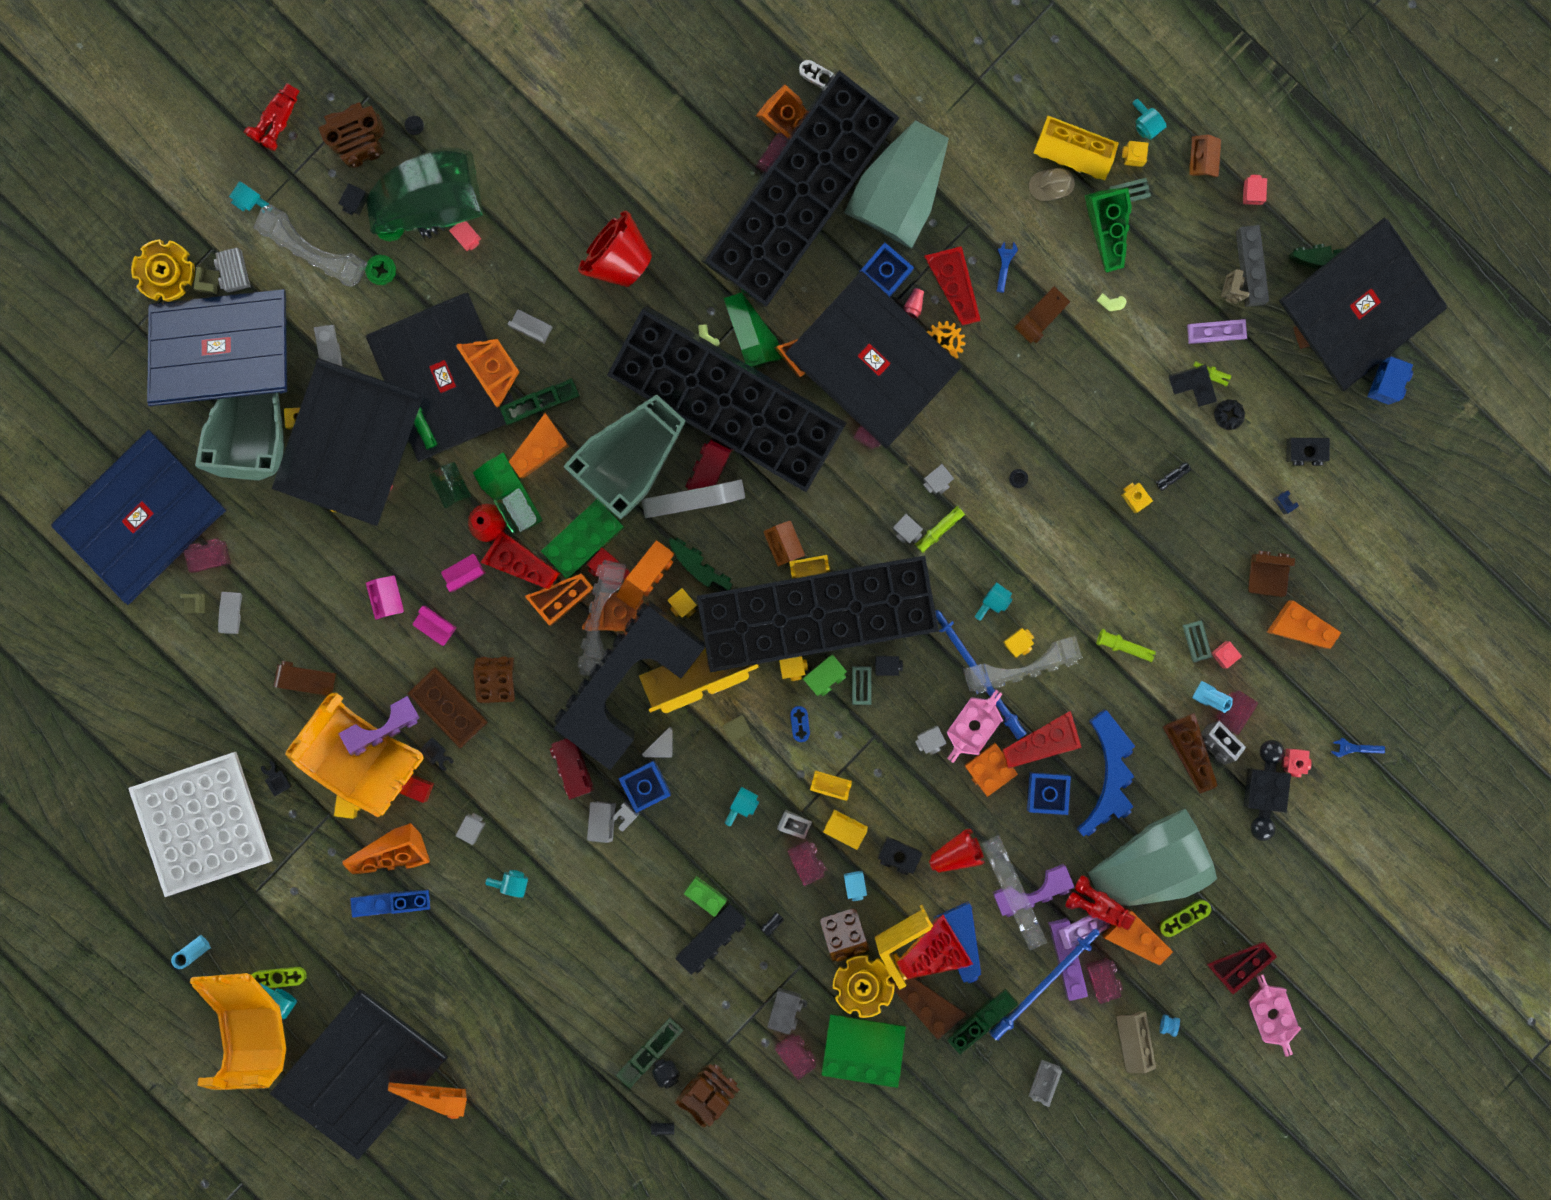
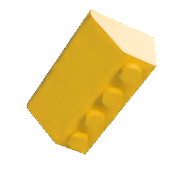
M1047 116L1034 154L1041 158L1055 161L1059 165L1071 167L1077 172L1089 174L1096 179L1106 180L1114 162L1119 143Z

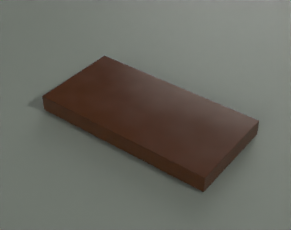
M436 667L407 693L460 749L488 723L478 710Z

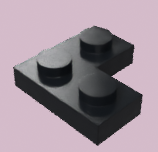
M1206 364L1169 375L1174 395L1193 389L1198 407L1217 402Z

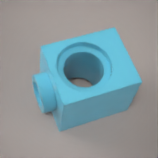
M863 871L845 873L844 879L848 899L852 898V901L864 899L863 896H867Z

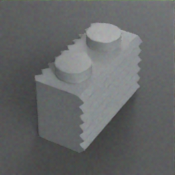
M234 248L215 253L214 265L216 270L220 271L221 277L218 278L221 289L230 293L251 287L242 250Z

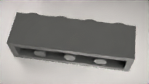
M1260 225L1240 227L1236 231L1240 270L1244 271L1242 277H1245L1243 291L1250 293L1249 297L1244 299L1245 307L1265 305L1269 302Z

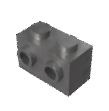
M1220 721L1208 724L1201 733L1206 749L1210 750L1215 755L1216 760L1224 765L1235 762L1246 749Z
M778 988L768 1022L769 1029L789 1035L791 1029L795 1030L798 1021L795 1015L797 1011H801L803 1000H800L801 994Z

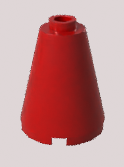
M482 504L474 508L470 513L468 528L476 539L483 542H491L496 540L501 531H505L506 517L497 506Z
M970 828L962 831L931 855L929 864L933 871L936 870L940 873L980 866L985 863V861L981 860L984 858L981 846L977 838L973 839L970 834L973 831Z

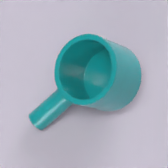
M1139 99L1132 103L1142 114L1135 122L1136 130L1143 138L1151 140L1167 127L1163 117L1154 108L1148 110Z
M240 181L229 195V198L232 199L231 203L243 212L245 209L251 211L255 204L269 213L273 209L272 205L260 198L261 195Z
M996 582L982 601L984 604L974 617L981 621L989 608L997 613L1001 610L1005 611L1013 600L1010 598L1012 592Z
M741 787L724 823L727 826H731L738 813L746 818L749 814L753 815L759 804V801L756 800L758 795Z
M509 870V872H504L502 881L487 878L485 884L500 889L502 894L524 897L528 877L524 876L525 873L521 871Z
M259 983L280 1006L282 1019H286L297 1003V1000L282 989L276 988L274 991Z

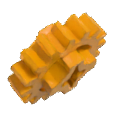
M939 321L937 327L932 325V332L927 331V333L931 337L934 335L939 344L942 341L941 338L943 340L950 338L947 345L941 346L952 357L957 359V352H963L960 346H965L966 344L961 341L965 337V335L959 334L961 328L956 330L955 323L948 326V321L944 325ZM941 330H949L951 332L943 333ZM955 338H957L956 349L953 346V340Z

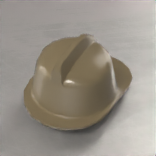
M1052 168L1036 173L1029 182V191L1037 200H1054L1068 196L1074 189L1075 181L1073 175L1068 170Z

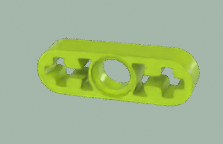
M1198 899L1163 919L1159 924V930L1164 936L1172 937L1207 917L1211 912V906L1207 901ZM1199 904H1202L1203 906L1206 905V907L1204 908V913L1200 911L1195 913V915H1197L1196 918H1194L1193 913L1189 911L1191 908L1194 912L1198 910ZM1188 913L1190 915L1188 923H1181V914ZM1176 918V921L1180 925V927L1178 928L1177 925H1174L1171 927V932H1168L1167 930L1164 931V929L1166 928L1165 924H1174L1175 922L1173 921V919Z
M301 967L260 970L252 974L254 978H257L258 975L259 978L268 977V980L261 982V984L268 988L297 986L306 979V971ZM296 971L297 974L301 975L298 981H296V978H289L287 983V976L295 974ZM274 973L282 975L283 980L281 983L274 982Z

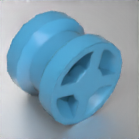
M1164 1014L1160 1022L1159 1032L1161 1034L1169 1033L1171 1036L1176 1037L1179 1031L1180 1019L1177 1017L1169 1018L1168 1015Z

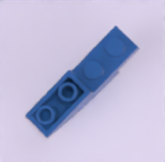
M429 890L379 893L350 898L352 918L430 909Z

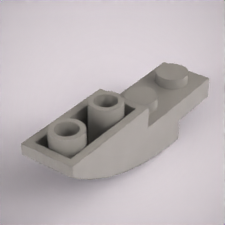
M334 324L314 327L319 358L342 366L339 343H337Z

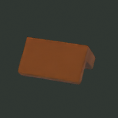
M1209 134L1192 136L1189 175L1219 176L1221 139Z
M791 521L763 531L778 567L805 556Z

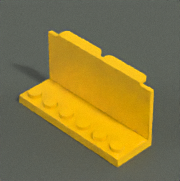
M705 648L681 679L664 666L639 675V678L652 707L649 709L650 713L660 708L662 712L669 713L700 700L703 697L702 691L706 689L710 694H714L746 681L749 678L748 672L759 668V664L710 672Z
M920 905L921 910L875 936L879 955L899 990L907 986L905 982L907 978L899 969L897 961L900 957L897 953L893 954L892 952L930 931L931 927H933L923 905Z

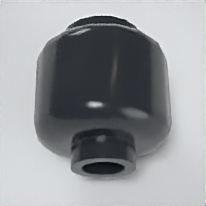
M661 1059L654 1064L655 1068L652 1070V1076L660 1088L665 1087V1089H668L679 1082L680 1073L672 1060L665 1061Z

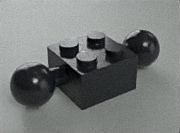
M1267 740L1260 747V757L1265 762L1264 770L1248 768L1243 806L1259 809V817L1253 820L1250 830L1252 835L1260 841H1267L1275 834L1276 827L1270 819L1271 811L1287 813L1291 774L1276 771L1277 763L1285 755L1283 745L1276 740Z

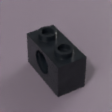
M1330 438L1287 439L1286 462H1292L1293 466H1303L1304 462H1312V466H1323L1324 462L1330 461ZM1306 447H1309L1312 451L1310 457H1307L1304 453Z
M886 836L877 857L881 860L880 863L887 867L893 865L898 867V872L908 875V873L914 874L923 853ZM897 852L904 853V859L900 862L894 860V855Z

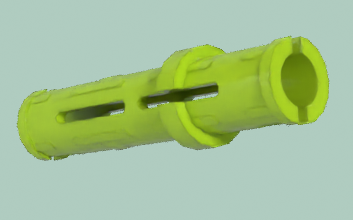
M956 506L935 527L926 531L927 534L914 544L921 553H924L928 547L934 542L937 543L939 538L965 515L964 512Z

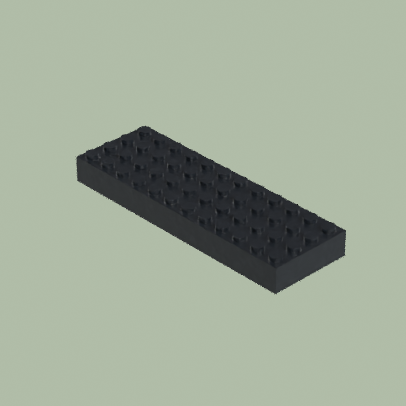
M840 70L834 72L701 262L760 306L767 307L900 117Z
M649 306L641 310L607 374L610 378L648 400L658 395L690 425L804 492H807L847 424L835 415Z
M925 555L696 596L710 672L939 632Z

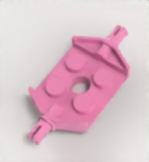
M995 690L988 699L970 698L947 731L954 746L947 759L954 763L961 753L980 754L981 749L1003 721L996 707V702L1003 695L1001 692ZM972 720L980 722L978 730L970 729L969 723Z
M1259 974L1256 976L1259 989L1251 996L1248 1003L1261 1038L1265 1043L1282 1046L1286 1057L1293 1055L1289 1043L1301 1028L1298 1026L1286 994L1287 990L1283 987L1269 986L1266 983L1264 974ZM1271 1009H1276L1278 1012L1274 1019L1268 1017V1012Z

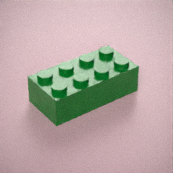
M596 499L544 547L541 552L566 579H569L625 527Z

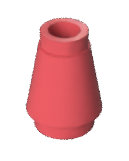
M917 288L913 289L903 307L904 311L914 319L921 315L924 291Z

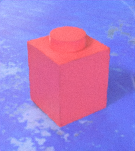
M1250 175L1244 181L1243 204L1263 205L1266 202L1267 178H1262L1261 175Z
M464 218L449 230L466 251L469 249L473 250L479 245L481 238Z
M1225 641L1211 652L1220 666L1226 669L1242 657L1230 641Z

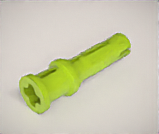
M1105 629L1100 631L1096 642L1099 646L1102 644L1110 647L1112 651L1121 650L1149 662L1153 661V655L1156 654L1154 650L1122 639L1121 635L1110 634Z

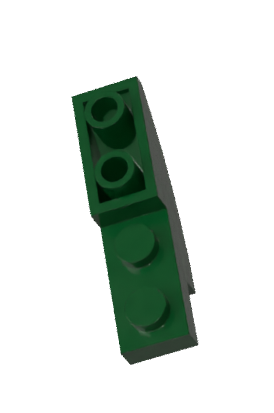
M1324 244L1314 245L1313 249L1308 250L1305 247L1295 248L1294 252L1288 256L1290 260L1296 263L1320 269L1345 248L1333 250L1332 253L1331 246L1325 247Z
M678 537L675 540L670 538L669 543L672 550L691 575L707 587H710L714 581L727 590L731 589L733 584L730 583V577L723 573L720 576L715 574V569L706 563L704 566L701 565L704 557L701 556L703 552L694 547L690 550L685 547L686 542Z
M1005 988L972 1014L947 1041L959 1054H962L984 1036L994 1024L1018 1006V1001Z

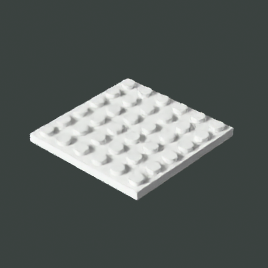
M237 752L128 788L165 897L273 861Z

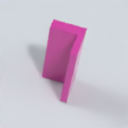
M472 554L445 569L441 574L447 583L446 587L449 592H454L484 575L485 571L476 555Z
M395 576L366 582L375 620L404 612Z
M422 606L418 611L420 614L413 622V626L444 646L457 627L428 607Z

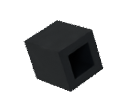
M348 183L338 204L343 207V212L351 216L353 213L360 215L369 194Z
M875 656L876 676H899V672H903V660H899V656Z

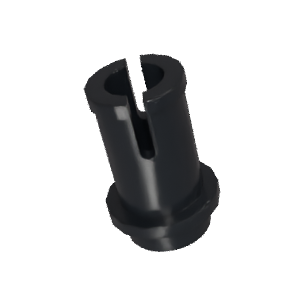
M775 912L766 924H762L761 930L767 936L774 935L773 932L785 919Z
M655 1121V1123H651V1135H655V1137L657 1135H674V1122L657 1123Z

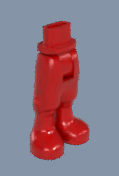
M287 83L283 90L280 89V93H277L270 101L265 111L262 112L259 124L256 127L248 126L244 130L248 137L272 151H276L278 147V135L287 126V121L292 113L294 104L298 101L296 97L300 92ZM272 124V128L270 129L268 134L264 136L268 126Z
M1082 875L1077 881L1075 891L1093 899L1095 903H1090L1073 892L1067 899L1065 907L1071 910L1076 908L1086 910L1092 918H1098L1117 926L1119 929L1123 927L1129 931L1136 917L1129 914V910L1124 909L1119 903L1110 898L1107 893L1093 889L1089 879Z

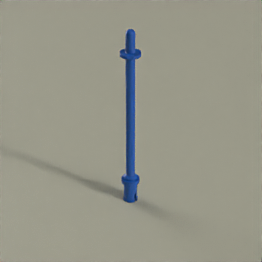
M935 610L937 621L942 626L939 632H946L991 697L995 690L951 628L954 622L948 623L939 610ZM999 698L996 706L1004 716V724L1010 728L1018 740L1027 732L1017 720L1018 716L1011 714Z
M1093 929L1084 939L1078 937L1079 944L1008 1016L1000 1019V1022L989 1031L995 1040L998 1041L1008 1029L1011 1030L1014 1027V1021L1084 950H1092L1090 944L1099 935V930Z

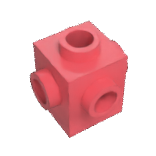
M1286 748L1285 756L1282 759L1284 771L1290 773L1292 777H1301L1302 774H1308V770L1311 769L1310 751Z

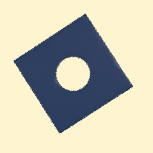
M1289 490L1273 498L1283 514H1288L1299 507L1297 502L1293 504L1288 498L1291 494Z

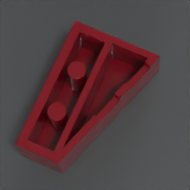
M714 438L708 444L704 443L700 454L703 456L700 461H696L692 470L695 474L693 478L689 477L685 488L692 490L717 485L733 449Z
M567 738L552 743L550 752L553 759L557 761V771L563 779V787L569 800L593 791L595 788L580 748Z
M1261 941L1208 962L1206 966L1226 989L1234 995L1275 960L1277 956L1265 942Z

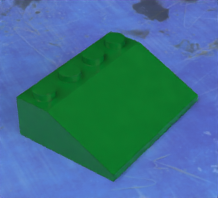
M830 1014L821 1075L898 1088L906 1026Z

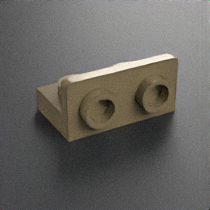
M1236 269L1226 275L1221 297L1226 298V301L1229 303L1237 304V302L1249 297V292L1239 290V288L1243 287L1245 277H1242L1244 272L1242 270Z

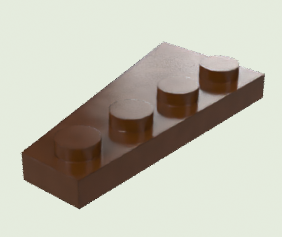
M1195 713L1165 724L1163 729L1199 794L1217 787L1218 784Z
M892 977L889 978L891 983H895ZM916 978L906 979L907 986L899 990L895 983V992L937 1039H940L967 1015L963 1010L954 1006Z

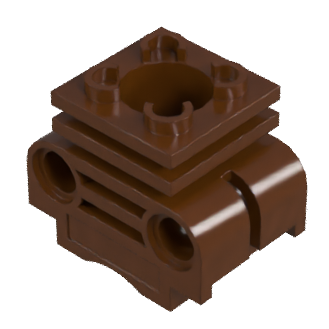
M360 102L353 104L342 112L324 116L327 124L318 127L325 144L336 154H341V160L349 168H357L363 165L362 162L369 159L371 161L377 160L381 157L380 155L384 154L378 139L384 135L385 129L379 114L374 111L372 105L364 108Z
M715 1064L703 1066L702 1071L698 1072L697 1077L693 1078L686 1085L674 1102L681 1109L689 1112L695 1122L702 1128L710 1127L715 1120H718L729 1106L730 1101L728 1100L733 1099L735 1096L733 1094L738 1093L740 1090L736 1087L737 1083L730 1077L727 1079L722 1074V1069Z

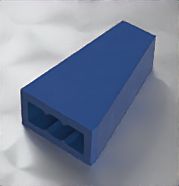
M969 901L934 916V919L944 915L971 959L973 965L960 968L958 972L963 982L972 983L979 979L978 976L981 975L972 907Z

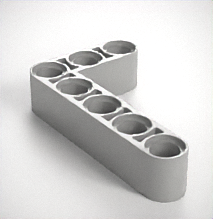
M740 479L713 486L650 497L641 501L645 518L725 504L746 497L743 482Z

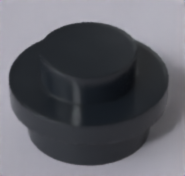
M410 116L405 121V129L411 135H418L424 129V122L418 116Z
M1016 469L1010 473L1009 482L1015 488H1022L1028 482V475L1024 470Z

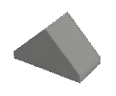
M669 727L642 755L644 757H673V729Z
M785 809L777 830L805 839L812 821Z

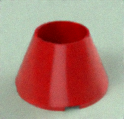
M622 211L620 213L621 217L619 219L614 217L591 243L586 251L589 255L585 261L581 260L578 271L588 277L629 287L645 271L651 261L652 253L631 214L628 211Z

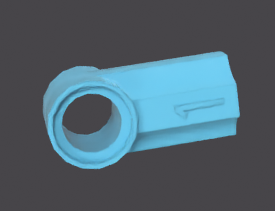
M1203 681L1200 682L1192 697L1203 705L1212 706L1224 713L1232 707L1233 699L1230 696L1217 691L1216 688Z
M202 935L198 936L172 956V965L177 969L189 966L211 948L209 942ZM179 955H184L186 957L185 964H181L179 962Z

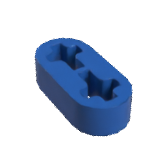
M796 706L791 711L792 734L796 741L805 742L810 736L808 713L804 707ZM797 709L805 713V716L801 717L802 723H798V718L793 715L797 712ZM798 725H802L803 731L807 732L803 739L796 736V732H799Z

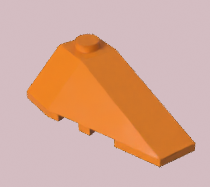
M784 85L767 100L756 116L779 136L787 140L806 113V109L800 97L788 86Z
M410 823L393 829L345 859L343 865L352 874L376 872L380 868H388V871L395 870V867L405 866L406 869L429 863L430 859L421 833Z
M390 1082L388 1084V1091L440 1114L447 1115L448 1118L458 1119L459 1116H464L467 1100L466 1089Z

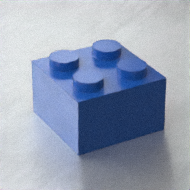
M884 242L860 272L863 271L891 297L912 273L914 267Z
M1392 356L1381 361L1367 397L1387 405L1398 402L1400 399L1402 400L1406 394L1405 385L1413 375L1411 370L1413 364Z
M655 760L619 778L635 813L671 796V792Z
M1029 772L1027 811L1032 813L1068 815L1071 776L1066 774Z

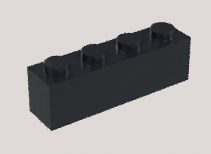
M729 902L676 955L675 959L691 975L694 972L698 974L705 967L703 963L708 958L712 960L719 953L717 949L721 945L725 947L733 939L731 935L735 931L739 933L746 926L744 923L746 917Z

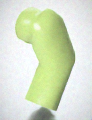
M1103 293L1096 300L1109 311L1121 310L1126 304V299L1123 296L1109 299Z
M707 325L698 326L700 337L717 347L720 346V341L717 338L714 339L708 335Z

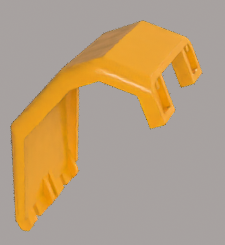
M331 693L309 719L289 746L285 755L309 777L343 800L376 817L383 816L391 805L390 802L394 801L401 791L402 785L407 783L414 773L413 770H416L424 759L423 754L419 750L387 736L383 738V742L374 747L370 745L365 748L366 751L358 756H355V754L351 756L338 733L355 724L365 730H377V728L347 708L341 702L343 697L338 693Z
M248 973L192 977L190 979L192 987L218 1014L224 1052L221 1069L214 1077L198 1078L197 1086L212 1090L269 1088L283 1071L286 1054L280 1006L255 978Z

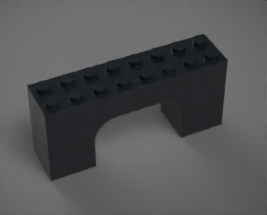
M650 600L646 604L643 602L636 611V618H630L625 625V632L623 634L619 633L616 636L612 649H606L601 656L602 662L600 664L596 663L593 666L589 679H583L578 686V693L576 695L573 693L569 697L565 710L561 708L554 720V729L609 770L612 769L634 740L635 731L614 717L608 711L605 702L628 670L639 660L653 659L681 679L705 649L702 639Z

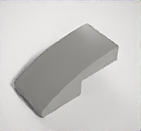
M221 593L218 622L219 633L238 634L241 615L239 614L242 602L241 593Z

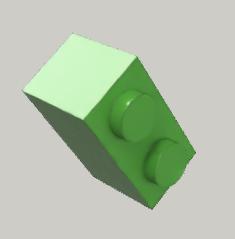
M831 654L808 673L803 680L817 696L820 694L825 696L832 690L830 686L834 682L839 684L846 678L844 674L847 671Z
M697 876L684 892V895L714 917L727 901L726 897Z

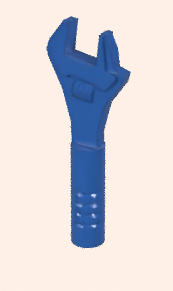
M1005 242L1001 248H998L1002 263L997 292L1004 293L1008 266L1018 251L1015 242H1013V249H1005Z
M1341 738V740L1333 742L1340 744L1339 752L1331 751L1336 757H1342L1353 752L1384 754L1385 746L1355 745Z

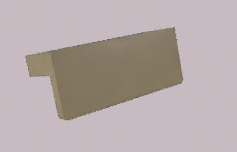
M1139 1011L1133 1015L1117 1016L1126 1072L1145 1074L1156 1069L1146 1011Z

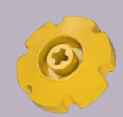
M160 239L148 242L140 248L142 255L139 257L135 256L131 266L132 278L139 280V284L136 286L138 290L156 301L161 296L166 302L182 297L186 293L184 287L192 285L195 277L194 263L187 261V258L190 256L189 252L173 241H168L164 245V242Z
M869 955L853 956L847 959V967L840 966L833 980V989L839 991V994L835 997L837 1003L849 1014L857 1011L860 1018H868L880 1014L882 1011L880 1006H888L895 991V983L889 981L891 974L886 965L879 958H876L875 961H870ZM862 982H864V985H868L866 990L860 987Z

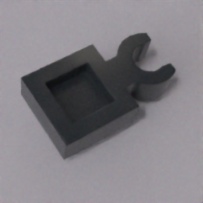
M433 737L419 750L430 763L434 764L438 761L439 767L443 771L447 770L444 766L445 760H448L451 764L454 762L452 757L444 755L446 749Z
M272 760L269 762L272 766L271 770H267L264 765L261 766V771L269 776L265 782L275 797L292 787V784L283 770L277 772V764Z

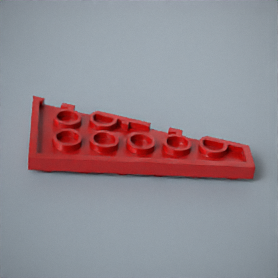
M944 915L937 917L932 923L933 927H931V930L921 935L897 961L900 971L907 979L973 965Z

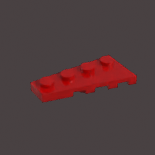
M962 246L925 255L926 262L961 326L980 322L981 319Z
M503 531L498 535L480 562L546 589H550L560 574Z
M1071 711L1003 749L1002 752L1007 769L1082 748Z

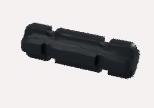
M1187 462L1183 463L1179 468L1164 476V479L1162 478L1157 481V487L1161 491L1166 489L1168 485L1183 477V474L1189 473L1191 467Z

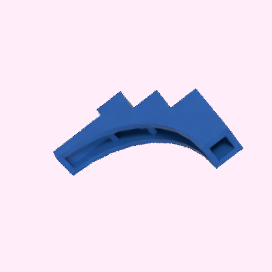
M1105 709L1089 721L1097 733L1103 748L1105 779L1096 806L1087 819L1076 828L1083 837L1093 834L1097 830L1095 827L1100 823H1107L1112 818L1110 815L1114 814L1118 819L1120 817L1125 818L1132 812L1130 809L1134 807L1120 790L1121 787L1124 789L1133 782L1131 779L1134 778V775L1120 758H1126L1131 755L1135 745Z

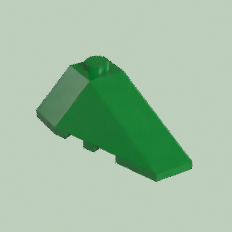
M1127 187L1109 189L1085 195L1088 215L1105 272L1124 268L1127 231H1129V214L1132 209L1129 189Z
M743 293L724 298L744 362L753 368H758L783 360L775 349L776 346H779L778 340Z
M503 452L484 463L473 474L481 489L521 526L528 530L542 522L543 519L518 474L509 463L510 460L507 454Z

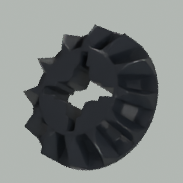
M1227 399L1217 405L1214 418L1221 428L1233 430L1240 427L1244 422L1246 412L1243 405L1237 402V400ZM1233 408V414L1236 417L1230 418L1227 422L1228 415L1225 414V411L1228 412Z

